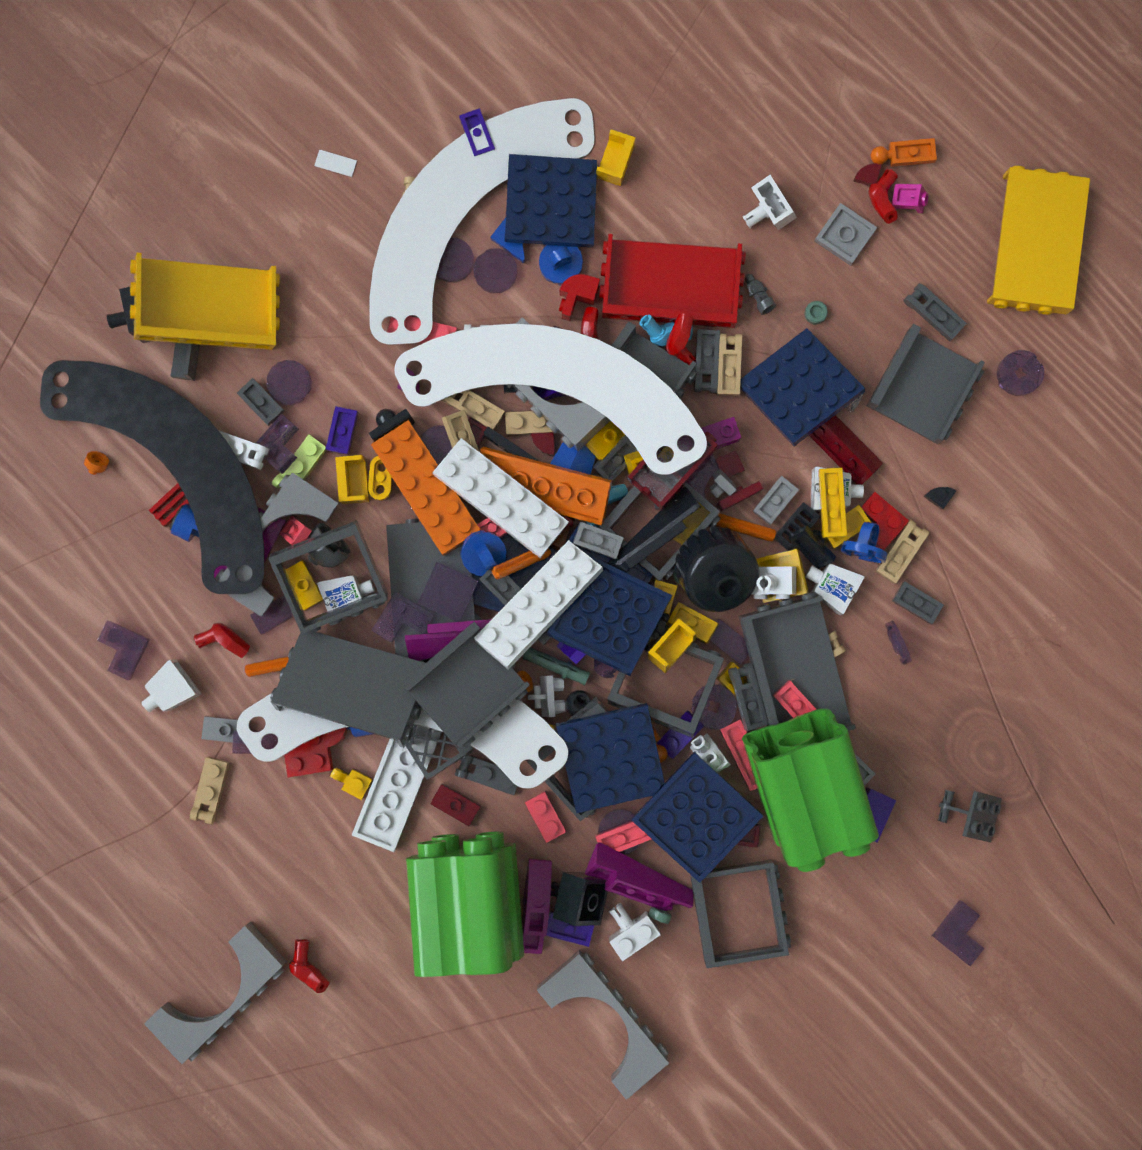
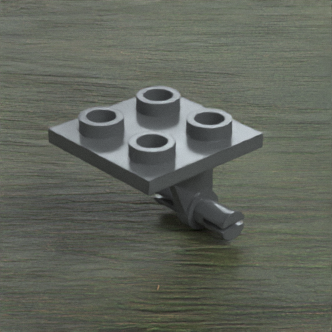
M945 790L943 802L939 804L941 809L937 821L947 823L950 810L966 814L967 819L962 836L991 843V839L995 834L997 815L1001 811L1002 798L974 791L969 811L953 807L951 804L955 792Z

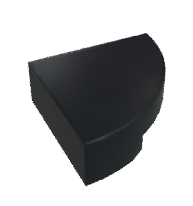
M938 487L927 492L924 497L942 510L956 493V490L950 487Z

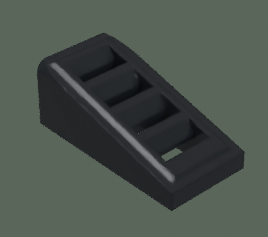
M803 502L776 533L774 540L787 551L793 550L795 545L781 536L783 532L790 536L792 532L788 529L789 525L796 531L801 529L794 522L795 518L811 529L821 516ZM801 511L811 518L810 522L800 515Z

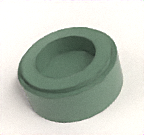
M820 301L809 303L804 312L805 319L813 325L822 323L828 314L826 305Z
M651 907L648 916L665 924H669L672 918L669 912L655 907Z

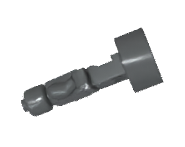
M747 274L745 281L749 289V296H753L758 302L757 309L760 314L765 315L771 312L776 307V303L772 297L767 295L766 291L768 289L764 287L763 283L755 280L752 274Z

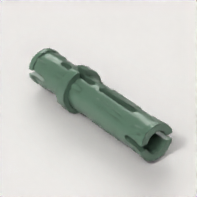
M531 647L523 656V660L560 674L563 679L567 677L584 686L590 675L589 671L587 672L573 666L572 662L568 661L566 663Z

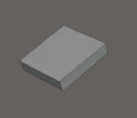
M840 203L814 241L851 266L877 227Z

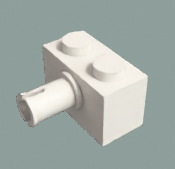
M771 175L751 187L760 203H758V207L742 216L749 228H752V226L765 217H770L777 230H780L797 218Z
M759 567L757 586L752 593L753 599H767V594H776V599H790V594H796V567Z
M621 903L616 905V909L613 907L609 911L620 926L618 931L609 936V942L622 961L661 935L652 918L648 916L647 911L633 920Z

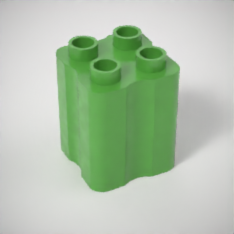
M814 710L789 721L751 731L742 737L773 840L777 846H780L783 857L789 866L797 867L802 872H810L821 868L825 864V857L833 853L842 851L843 855L854 857L869 851L870 843L877 840L879 834L849 732L843 724L837 723L835 715L831 710Z
M501 831L478 833L476 838L463 840V845H460L459 834L437 835L431 837L432 841L417 843L418 854L406 858L414 975L417 977L460 974L487 975L508 971L512 967L513 962L520 960L524 956L516 843H504V833Z

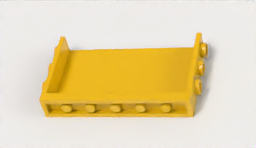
M1023 166L1010 167L1003 175V179L1007 180L993 294L987 299V304H994L995 308L1001 309L1015 307L1017 311L1022 312L1037 310L1039 314L1043 315L1052 313L1067 315L1074 309L1090 178L1072 176L1067 172L1050 173L1045 169L1028 170Z
M138 252L136 253L135 260L131 259L130 273L134 274V282H130V296H134V305H130V319H134V340L272 350L276 346V331L279 330L280 325L279 317H276V309L279 308L280 297L276 295V287H279L280 275L276 273V266H271L269 270L146 259L142 258V253Z

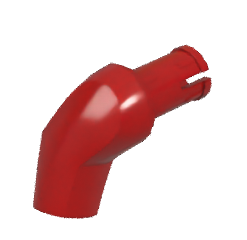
M886 169L879 181L871 184L868 190L874 209L887 224L896 221L898 218L897 211L891 204L887 192L898 179L897 173L892 169Z
M587 307L585 309L580 334L600 340L597 336L599 316L597 308Z
M681 313L678 314L667 339L666 349L669 355L676 356L690 366L692 361H696V357L686 348L691 333L693 316Z
M214 623L211 629L194 635L195 643L199 648L218 642L225 649L240 658H243L250 649V645L223 623Z
M296 939L294 957L289 963L291 973L316 993L324 992L330 982L317 967L307 961L310 941Z

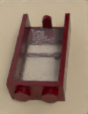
M709 432L704 433L707 447L703 456L694 463L669 475L653 472L643 459L628 475V481L657 507L663 510L717 450L718 444L715 443L717 440ZM684 435L678 439L677 446L681 451H690L694 447V440L692 437ZM663 446L657 451V459L663 463L672 460L674 452L670 447Z

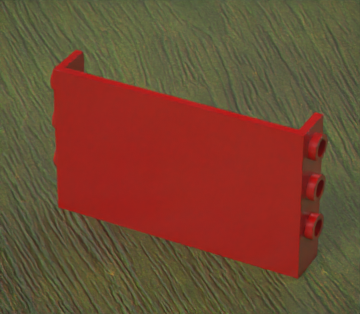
M608 234V241H603V255H607L606 263H602L601 276H605V284H600L599 298H603L602 318L640 321L645 315H651L657 323L675 322L678 314L682 313L693 316L692 325L735 328L738 308H742L743 295H739V287H743L744 273H740L741 265H745L746 251H742L741 243H738L737 248L734 249L613 240V234Z

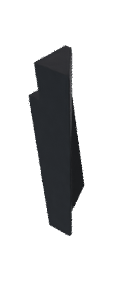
M683 487L666 507L660 510L619 551L617 559L612 558L607 564L626 573L685 531L688 527L683 520L701 508L689 489Z

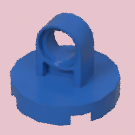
M546 245L539 258L541 274L547 281L562 285L569 277L580 274L583 267L581 251L578 247Z
M864 522L857 542L844 541L841 547L842 553L851 556L853 552L860 560L873 563H881V561L885 563L888 555L886 551L876 547L879 537V525L876 523Z
M484 530L470 534L464 540V545L460 551L463 565L470 573L477 576H483L494 566L505 562L507 552L503 541L497 534L485 532Z

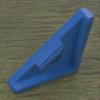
M505 217L490 238L520 262L524 263L523 243L505 242Z

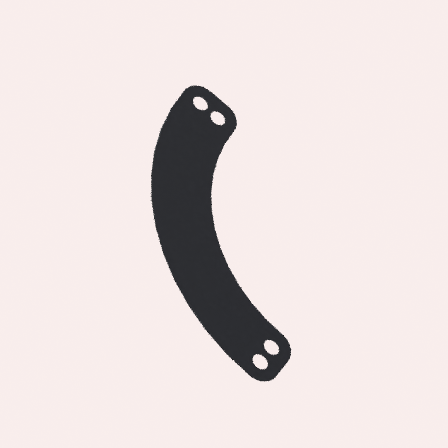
M60 360L50 364L44 371L41 382L40 407L44 415L53 420L79 421L103 426L135 440L148 449L175 477L192 509L199 532L201 574L205 587L216 594H248L255 591L262 584L265 575L264 540L260 514L252 487L240 461L227 440L212 422L188 400L167 386L142 374L117 366L90 361ZM59 372L68 374L69 380L64 387H57L54 384V377ZM58 393H63L67 397L66 405L60 409L54 408L52 405L53 397ZM222 565L227 566L230 570L229 578L224 582H218L214 578L215 569ZM243 565H247L252 569V577L246 582H241L236 577L237 569Z

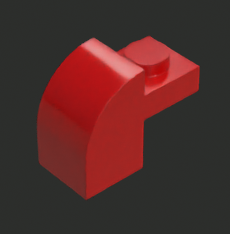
M577 274L563 282L559 290L560 296L566 298H562L559 307L563 320L571 321L577 301L594 306L600 287L599 278Z

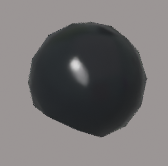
M575 690L566 698V710L571 716H574L593 699L586 691Z

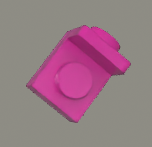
M895 184L892 199L893 207L895 209H916L917 213H923L924 206L928 204V193L922 184Z

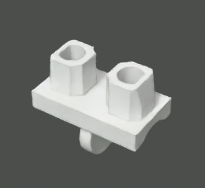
M553 675L539 676L540 685L534 686V695H528V700H534L535 708H541L542 717H555V714L565 712L564 700H554V691L564 690V680L553 678Z
M708 733L704 736L699 735L691 742L692 746H690V749L693 752L695 751L718 773L731 765Z

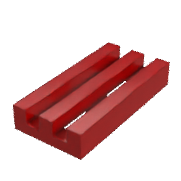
M178 483L149 509L150 513L164 527H167L173 521L182 505L189 504L186 499L168 517L163 518L169 510L186 496L182 491L159 513L157 512L181 490Z

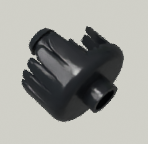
M714 526L710 528L711 534L706 529H701L698 531L699 539L695 535L687 538L688 547L685 544L681 545L679 549L680 554H677L675 558L676 565L674 570L685 594L696 607L708 612H724L738 607L751 596L757 586L759 565L756 557L737 532L725 527L720 530Z

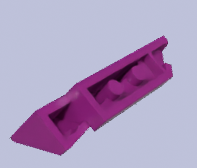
M492 619L427 624L428 634L405 635L408 658L417 661L432 658L473 622L480 627L479 631H481Z
M601 842L596 844L585 870V875L607 880L605 882V890L663 911L673 910V906L678 904L688 908L693 907V891L688 887Z

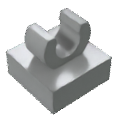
M719 468L713 474L715 483L710 487V492L716 498L724 491L729 496L736 491L735 483Z

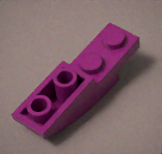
M528 859L522 916L524 953L542 954L544 936L547 935L550 908L551 860Z

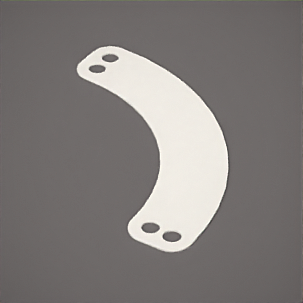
M575 98L544 101L516 108L485 121L495 150L474 156L466 133H464L440 151L421 170L393 211L378 248L370 289V330L375 339L383 344L395 345L418 343L429 336L433 325L432 300L439 263L447 243L457 226L480 199L499 184L508 180L509 154L576 159L589 154L594 146V127L591 109L585 102ZM570 110L577 111L581 116L580 123L574 126L569 125L565 121V114ZM481 124L469 130L477 151L489 147ZM475 128H479L481 130V135L479 137H475L473 135V130ZM569 133H580L583 137L582 144L578 147L570 146L567 142ZM410 315L417 316L421 321L420 328L416 331H409L404 326L405 319ZM386 317H394L398 321V328L395 332L388 333L383 330L382 321Z
M529 324L481 326L460 330L427 341L401 354L395 364V376L406 398L412 404L420 407L432 405L451 395L470 389L492 385L536 386L574 397L596 409L622 430L637 448L647 466L657 474L669 475L694 463L703 456L707 447L706 436L689 409L673 390L649 368L619 349L574 331ZM412 361H418L422 364V371L417 376H410L406 371L407 365ZM423 379L429 380L432 385L430 392L425 395L418 394L416 384ZM684 435H688L694 440V447L687 452L681 451L677 446L678 439ZM663 446L670 447L674 452L672 460L666 463L660 462L656 455L658 449Z
M271 694L244 710L237 721L238 735L252 755L264 762L275 761L299 745L320 735L349 727L285 707L278 711L271 704ZM514 699L508 704L511 708L500 717L497 714L491 719L493 724L486 731L482 732L479 730L473 735L475 740L470 745L494 762L515 785L529 789L539 786L565 765L568 758V748L564 740L543 718L522 701ZM421 707L420 717L414 721L413 725L442 731ZM255 717L265 719L266 725L260 732H252L249 728L250 721ZM267 734H275L278 738V743L273 749H264L261 745L262 738ZM545 745L552 746L556 751L554 759L548 762L542 761L538 756L540 748ZM524 760H533L536 763L537 770L533 775L525 776L520 772V764Z

